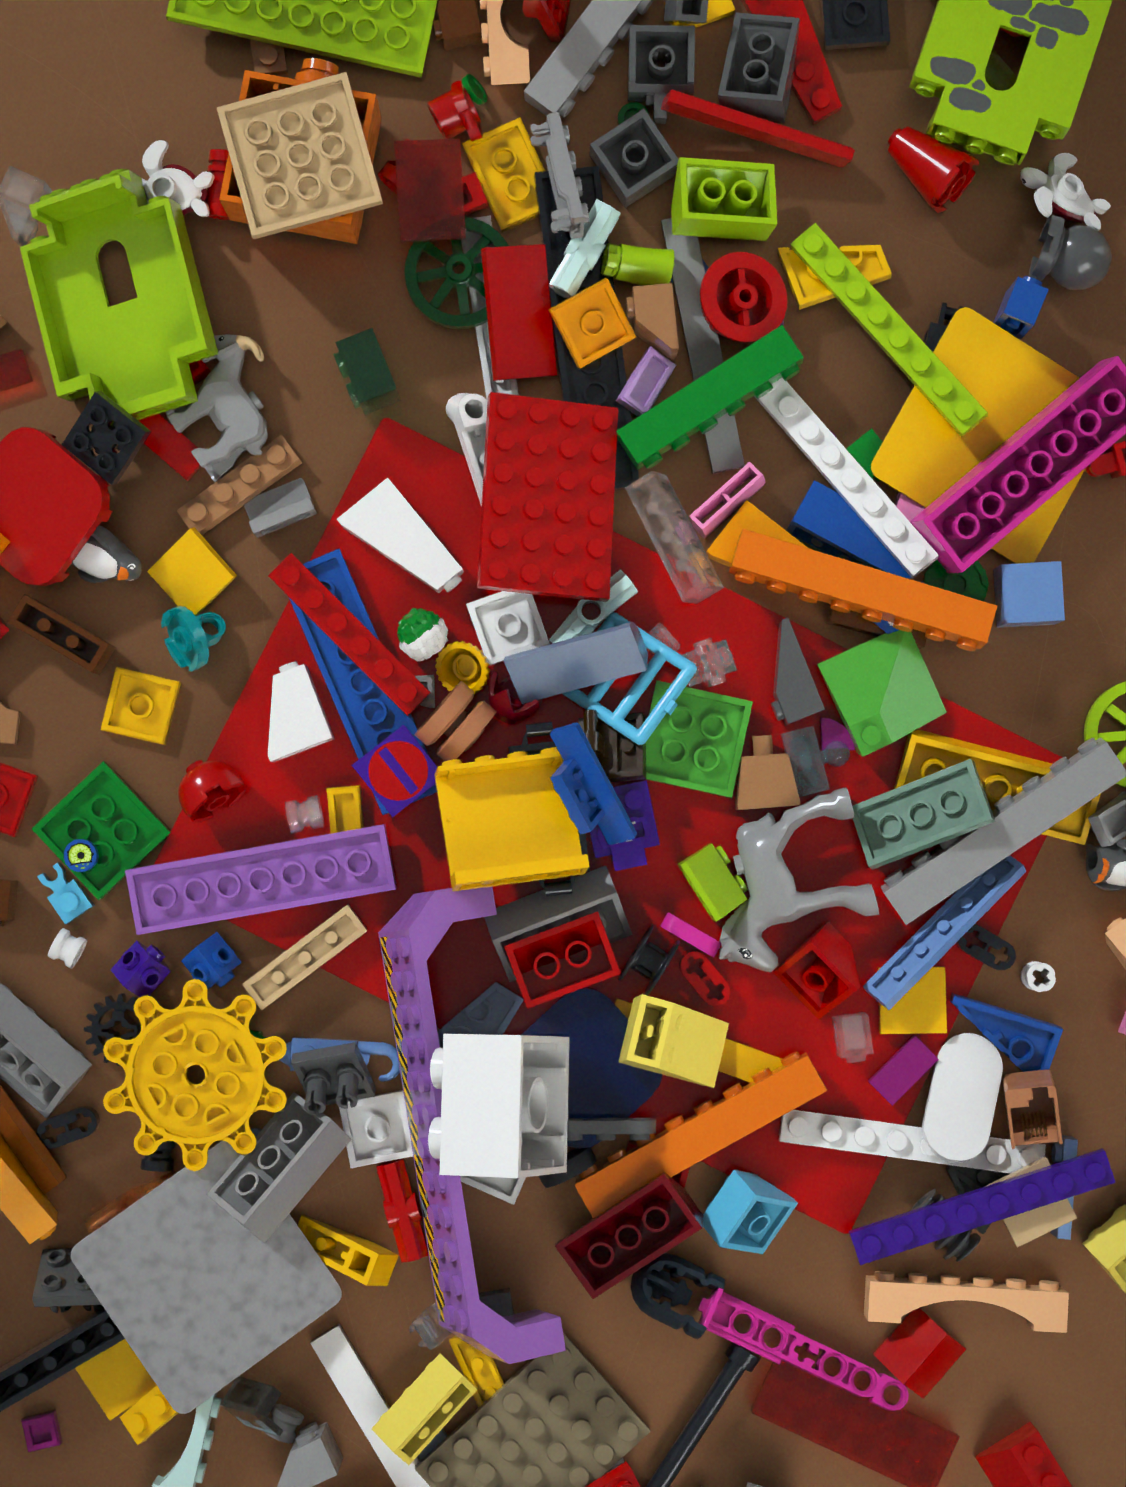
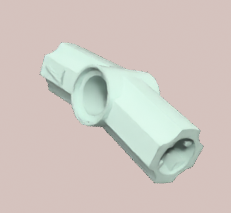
M596 199L589 212V223H584L583 237L571 238L563 254L565 257L549 283V287L555 293L564 298H570L577 293L589 270L592 271L603 253L606 247L604 243L616 225L621 212Z
M620 569L610 577V599L606 602L581 599L549 641L553 644L592 633L605 618L638 593V590L628 576ZM588 603L596 604L601 611L599 617L594 620L586 619L581 611L583 606Z

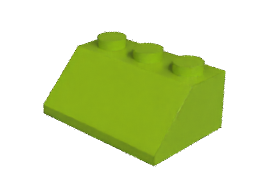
M680 157L678 159L671 202L672 235L766 241L777 226L774 164Z

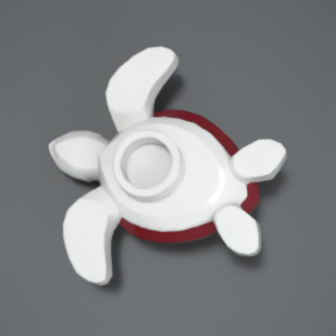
M163 140L155 141L145 151L142 159L143 166L150 177L148 181L142 178L147 202L157 196H167L181 205L183 216L193 211L200 217L209 216V206L205 203L208 197L206 188L211 187L215 178L214 175L206 171L196 177L188 169L175 164L162 167V160L169 144Z
M1061 153L1053 157L1049 162L1048 175L1033 167H1025L1021 170L1020 179L1022 184L1028 188L1036 189L1034 200L1042 215L1049 218L1052 214L1064 218V221L1085 223L1097 231L1101 229V222L1097 217V213L1104 214L1111 205L1104 199L1092 200L1080 178L1071 173L1066 174V170L1077 162V158L1074 155Z

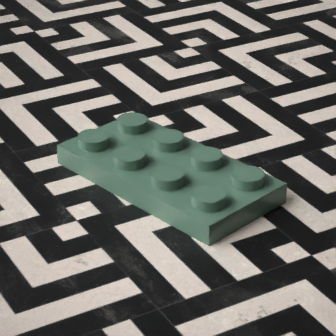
M972 759L853 805L855 817L853 821L868 867L872 870L995 822L975 762Z

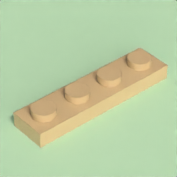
M348 904L242 985L262 1011L366 933L368 929Z

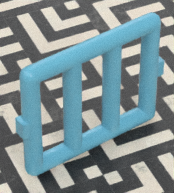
M613 612L605 619L597 631L629 623L630 621ZM638 627L646 648L655 653V655L647 664V671H643L614 712L599 702L615 679L596 684L588 695L579 689L562 694L585 710H596L597 718L637 745H643L666 713L671 715L678 706L675 701L696 673L697 666ZM667 661L681 671L641 727L637 729L624 719Z

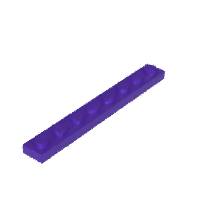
M1102 1148L850 1230L849 1234L860 1265L1101 1188L1116 1183L1106 1152Z

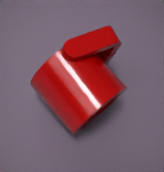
M459 80L452 83L450 91L427 102L431 116L446 141L467 131L472 142L483 138L480 117L462 81Z

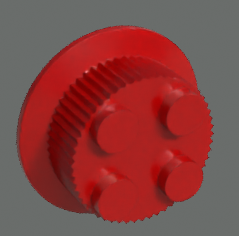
M733 252L720 257L707 269L700 287V305L705 317L704 320L707 321L713 332L737 342L750 343L756 342L780 326L787 310V291L780 274L767 260L748 252Z

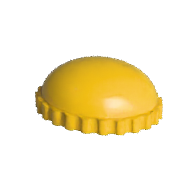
M456 641L443 647L442 651L438 653L439 657L436 658L437 664L435 665L437 669L436 674L439 676L438 680L442 682V686L446 687L448 691H452L460 681L472 689L474 694L482 690L483 686L487 684L486 680L489 679L488 673H490V669H488L489 663L486 660L487 657L483 655V651L479 650L477 646H473L472 643H465V641Z

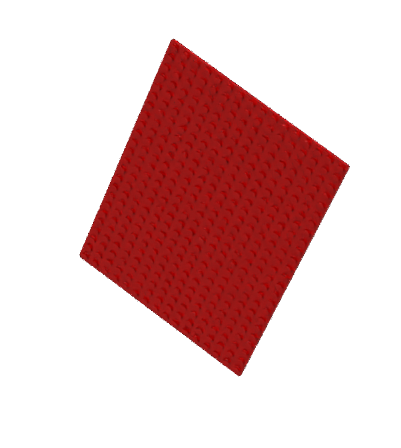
M383 418L309 561L340 549L379 641L414 676L434 675L435 708L419 705L411 713L419 729L451 691L443 687L442 682L438 680L439 676L436 674L437 669L435 668L437 664L436 658L439 657L438 653L432 655L427 660L416 661L409 658L400 649L397 634L398 622L412 608L433 611L444 619L445 625L448 628V635L446 636L448 641L444 647L456 641H465V643H472L473 646H477L479 650H482L466 604L501 591L477 588L482 507L465 456L390 418ZM386 478H389L464 571L460 575L462 581L449 592H446L445 589L439 593L345 530L337 518ZM613 531L611 576L621 569L638 590V593L614 612L628 621L634 622L636 626L696 664L697 671L686 687L753 701L741 757L754 756L752 736L772 735L773 754L788 753L800 798V805L818 795L830 794L834 790L843 787L848 789L852 806L894 789L907 735L863 757L856 750L821 751L820 718H829L843 726L844 724L817 664L848 650L847 648L790 620L825 710L785 725L783 719L780 721L776 719L771 703L775 701L773 690L779 622L786 618ZM532 594L548 640L576 608L581 599ZM289 599L207 761H223L234 768L242 778L246 791L232 806L227 808L223 804L211 811L214 817L202 822H191L182 809L154 865L330 834L327 788L360 785L364 827L386 824L397 889L226 920L284 950H288L349 904L368 931L319 968L389 1003L378 932L413 894L452 888L438 795L434 793L411 803L394 817L390 813L382 815L372 790L352 766L359 759ZM594 603L586 604L581 610L582 615L588 620L598 618L601 613L600 608ZM602 623L599 624L593 632H596L600 628ZM647 649L649 663L655 653ZM297 661L298 665L305 664L309 669L335 739L282 760L270 762L268 743L273 675L280 673L279 667ZM504 661L488 666L490 673H488L489 679L486 680L487 684L483 686L482 690L474 694L473 699L464 711L468 712L480 701H485L490 705L489 687L493 670L498 673V684L509 676ZM666 661L629 714L642 712L646 720L649 716L656 680L672 684L681 670ZM642 672L615 679L599 703L614 712ZM595 685L580 688L579 690L588 695ZM563 694L544 698L539 709L532 716L523 721H517L515 724L502 722L493 716L485 726L481 736L457 759H460L462 763L475 762L477 757L493 755L495 759L508 758V747L522 745L523 737L526 733V724L552 722L553 729L572 723H579L578 718H584L585 709ZM942 696L940 698L947 713L918 728L919 730L1052 764L1063 758ZM442 734L434 744L425 745L430 758L437 767L442 766L444 762L436 753L438 746L446 737L445 734ZM550 735L527 738L528 744L553 741ZM738 773L732 798L647 779L610 782L613 787L647 780L660 845L644 848L648 865L614 871L611 855L595 858L590 832L585 833L590 871L603 866L607 867L632 935L610 943L620 972H622L647 929L653 924L654 929L648 938L649 942L667 953L677 940L680 941V944L666 970L648 996L673 1002L727 1022L729 1026L726 1038L783 1059L796 1051L800 1055L806 1052L827 1091L794 1110L904 1125L932 1067L893 1106L868 1080L913 1035L917 1036L937 1057L960 1012L949 1001L951 994L954 993L967 997L984 964L963 952L955 943L933 966L945 967L947 1033H879V1002L869 995L863 986L878 971V967H882L956 893L954 892L906 925L883 893L881 886L885 884L884 879L892 872L899 869L903 872L913 865L911 861L917 855L924 851L931 853L940 845L937 844L872 870L868 867L853 819L839 820L821 816L807 820L793 832L781 855L794 877L796 891L814 892L837 886H858L869 883V885L872 884L879 908V915L867 917L840 906L818 909L792 922L772 925L762 932V938L778 956V966L809 936L828 921L851 944L861 987L821 1019H818L773 973L775 969L771 972H766L742 963L729 962L728 959L721 960L719 959L720 948L715 957H712L660 927L669 912L719 941L725 921L734 914V911L739 906L717 922L712 920L677 864L712 843L715 848L718 846L723 848L731 861L726 866L732 876L737 874L733 856L739 855L738 840L736 839L738 828L744 823L758 821L768 812L774 816L777 822L780 820L784 810L796 806L735 810ZM1040 834L1011 854L1013 858L1024 865L1026 872L975 925L998 936L1047 835ZM740 875V877L747 886L745 875ZM568 876L545 879L544 884L567 881L571 878ZM538 880L492 886L496 908L544 890ZM749 890L744 892V895L747 898L746 901H748L750 897ZM484 917L453 922L426 961L436 1025L439 1029L495 982L523 998L517 980L510 982L492 942ZM975 930L972 933L966 932L963 938L967 940L965 946L969 947L971 944L982 948L984 943L975 937L977 933ZM696 950L703 953L730 986L731 993L726 1003L721 1006L709 1005L696 992L680 971V959L685 953ZM690 957L687 959L689 966L686 968V971L688 973L694 971L700 978L706 975L700 968V964L703 962L701 958L694 960ZM631 968L621 981L618 980L619 975L529 1009H527L523 1000L503 1035L570 1037L568 1094L614 1118H655L656 1133L654 1135L665 1131V1124L680 1115H682L683 1119H686L695 1114L694 1108L709 1099H711L712 1103L724 1098L723 1092L738 1083H740L741 1087L750 1083L718 1071L715 1087L711 1088L618 1063L624 1036L605 1029L616 998L633 1003L635 997L641 994L644 995L650 983L649 979ZM709 978L704 981L710 990L707 994L709 999L711 997L720 999L723 996L721 994V989L723 988L721 983L716 986ZM781 1117L701 1160V1162L727 1175H730L733 1170L758 1175L794 1198L798 1202L795 1207L797 1211L843 1234H848L852 1230L888 1156L780 1142Z

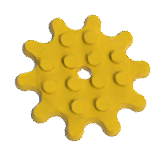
M192 979L184 985L182 1002L175 1009L163 1008L152 996L144 995L139 997L134 1004V1012L141 1023L139 1035L131 1040L114 1037L105 1043L103 1048L104 1056L109 1061L121 1065L125 1070L126 1076L125 1081L120 1087L106 1093L103 1104L110 1113L119 1114L124 1111H131L139 1116L141 1128L134 1139V1148L139 1154H153L163 1142L174 1141L182 1149V1159L185 1167L191 1171H198L207 1164L208 1149L215 1141L222 1140L228 1142L239 1154L251 1153L257 1144L256 1136L249 1126L251 1115L258 1110L279 1112L285 1107L287 1103L285 1092L267 1082L265 1070L270 1063L283 1058L286 1054L287 1046L281 1037L270 1036L260 1039L251 1034L249 1022L255 1014L257 1006L251 996H237L227 1008L217 1009L209 1003L206 984L199 979ZM199 1065L203 1068L205 1079L201 1083L195 1084L189 1081L187 1070L190 1066Z

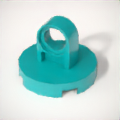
M177 606L167 610L163 614L161 621L162 628L167 626L169 637L164 639L171 657L181 668L188 666V671L191 672L207 664L209 647L217 644L226 630L225 621L220 615L207 612L195 616L185 606ZM203 623H211L217 628L218 633L209 635L204 632L201 625Z

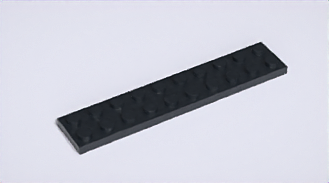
M599 166L576 168L573 171L575 177L580 176L583 191L580 201L587 204L588 213L596 199L603 202ZM548 171L534 173V183L542 244H545L548 280L550 283L556 269L565 257L563 254L571 238L569 231L559 230L558 233L551 232V223L553 222L551 213L557 210ZM607 238L606 242L604 243L605 245H607V244L609 243L608 238ZM603 253L592 271L589 270L577 293L604 278L609 280L615 292L613 277L601 274ZM549 287L551 308L568 299L555 293ZM552 318L562 401L618 408L617 430L631 422V411L616 401L627 383L622 346L580 369L575 364ZM617 440L615 490L639 488L638 470Z

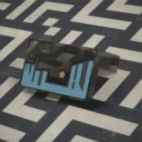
M238 1376L220 1405L248 1427L279 1437L283 1432L279 1426L267 1417L282 1393L271 1385Z

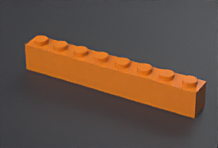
M742 529L729 573L735 575V579L747 584H753L754 581L767 585L766 588L776 593L784 594L786 591L799 594L798 598L805 602L817 603L819 600L829 603L830 608L835 611L848 613L849 610L862 613L861 617L865 620L872 622L885 620L894 623L893 627L905 632H912L913 629L924 632L925 637L940 642H943L944 639L957 642V647L968 651H976V648L981 649L987 644L997 610V605L746 529Z
M798 1051L791 1053L781 1060L782 1066L771 1071L767 1067L752 1076L753 1082L741 1087L740 1083L728 1088L723 1092L724 1098L712 1103L711 1099L699 1104L694 1108L695 1114L683 1119L682 1115L670 1120L665 1124V1131L654 1135V1133L650 1134L649 1140H636L638 1146L627 1152L624 1147L607 1156L609 1162L598 1168L594 1163L590 1168L580 1173V1178L576 1179L574 1185L592 1218L594 1219L665 1172L672 1177L826 1092L827 1089L808 1054L805 1052L800 1055Z

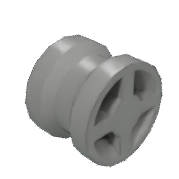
M274 1404L271 1410V1421L265 1425L277 1435L265 1433L278 1441L294 1443L296 1427L302 1424L304 1415L286 1405Z

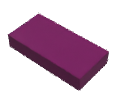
M913 1035L868 1082L893 1106L939 1059L917 1036Z

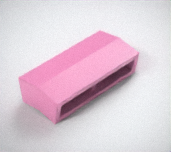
M749 462L689 516L692 522L691 525L704 540L735 513L746 500H749L766 484L763 474ZM749 477L752 478L734 497H729ZM723 502L725 504L704 524L700 522L720 503Z

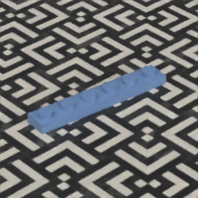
M1009 855L960 888L863 986L866 992L887 1010H890L1026 872L1024 865Z

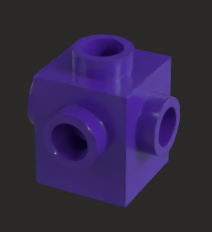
M137 940L111 968L112 973L123 987L139 997L144 995L150 996L171 972L163 961L166 956L152 944L146 947Z

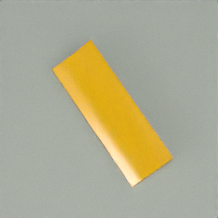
M916 729L907 735L894 789L972 759L975 762L990 808L993 811L996 809L994 804L1007 795L1013 797L1023 790L1022 785L1035 776L1041 778L1051 771L1049 767L1052 763ZM1101 794L1042 834L1085 845L1091 827L1088 817L1095 813Z

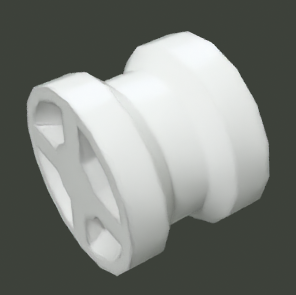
M62 928L49 949L48 957L53 960L60 959L64 961L65 966L72 969L81 957L86 947L87 939L83 937L76 938L71 935L69 930Z

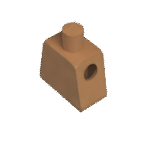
M772 735L752 736L754 756L741 757L739 763L735 810L799 806L800 798L788 753L773 754Z

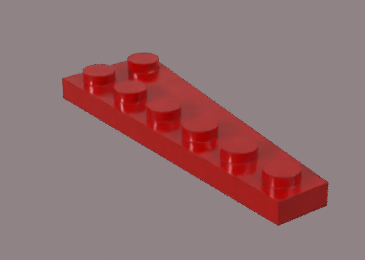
M741 0L749 14L800 18L792 90L812 125L840 111L842 104L803 0Z

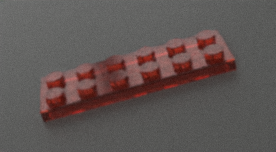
M782 1360L780 1364L772 1362L751 1408L752 1414L908 1487H937L960 1438L958 1434L903 1408L895 1411L885 1410L868 1402L870 1397L853 1395Z

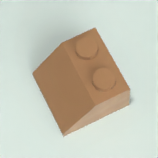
M672 283L634 286L632 288V296L626 297L625 310L629 323L633 324L635 335L670 361L675 362L679 347Z

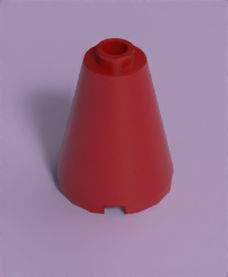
M909 126L903 129H896L888 140V145H890L888 153L931 209L937 213L944 212L947 209L943 204L949 199L952 202L959 199L976 174L972 169L973 165L979 166L978 159L973 155L949 144L941 143L935 138Z

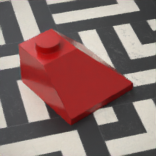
M829 921L809 936L773 972L818 1019H821L861 987L852 946Z

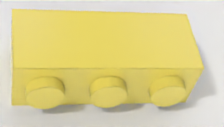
M440 1353L426 1366L425 1370L411 1386L404 1390L401 1397L391 1408L380 1417L379 1421L372 1427V1430L393 1453L410 1465L478 1389Z

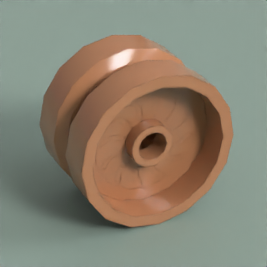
M462 681L443 699L414 734L426 746L434 744L442 734H445L446 737L438 746L436 753L443 761L457 759L464 751L466 752L481 736L485 726L497 712L485 701L477 702L468 712L464 711L473 699L474 691Z

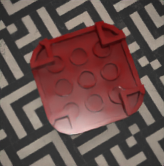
M21 427L11 431L0 442V533L10 541L0 555V565L25 584L48 586L62 582L70 575L66 570L101 521L108 522L113 512L109 510L110 495L107 487L110 485L55 439V435L41 429Z

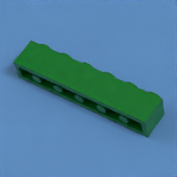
M781 325L617 430V440L637 470L644 466L646 469H650L663 460L662 454L670 449L676 452L690 443L689 437L698 431L704 434L713 429L718 424V418L726 413L732 416L741 411L746 406L744 403L746 400L754 395L757 399L761 398L773 389L772 384L783 378L784 381H787L801 371L799 367L802 365L804 356L784 326Z

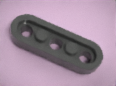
M568 1118L567 1141L583 1140V1134H596V1140H616V1134H629L630 1140H649L650 1134L656 1133L655 1118Z

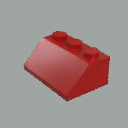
M598 911L504 946L527 1009L621 974Z
M1031 1422L975 1456L993 1487H1072L1042 1436Z

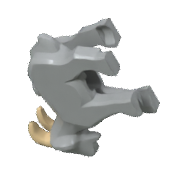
M230 334L214 336L218 355L205 358L202 361L205 363L217 358L219 363L207 375L199 391L196 393L198 402L166 411L167 418L179 433L206 415L210 416L215 426L222 433L213 447L209 449L197 448L191 451L200 466L206 469L214 482L221 479L234 467L237 458L243 452L248 451L255 456L261 455L263 453L261 447L268 438L267 421L260 412L264 405L254 391L248 394L240 382L246 350L252 351L260 362L264 360V353L261 347L253 339L246 336Z

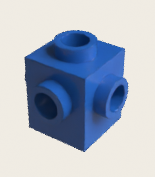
M218 932L196 946L181 960L191 973L193 979L203 981L207 989H210L215 984L222 988L235 977L232 971L242 963L234 950L228 946Z

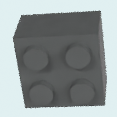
M642 109L590 144L589 156L596 166H599L600 172L625 208L676 175L678 157L645 109Z

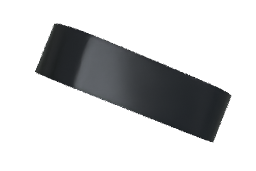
M975 924L967 933H972L975 930L977 932L975 937L984 943L982 948L974 944L966 947L967 940L963 936L956 942L958 948L996 970L1010 968L1016 959V952L1012 945ZM989 946L1000 950L1002 947L1006 948L1004 954L1008 956L1005 962L999 961L995 964L996 957L987 952Z
M78 1107L45 1120L39 1125L36 1134L46 1148H57L94 1133L99 1127V1114L92 1107ZM79 1113H82L84 1117L90 1116L92 1122L87 1125L88 1130H85L83 1126L72 1129L71 1123L80 1119ZM49 1124L52 1125L53 1129L65 1127L66 1131L56 1136L57 1142H54L52 1137L47 1138L45 1136V1132L49 1130Z

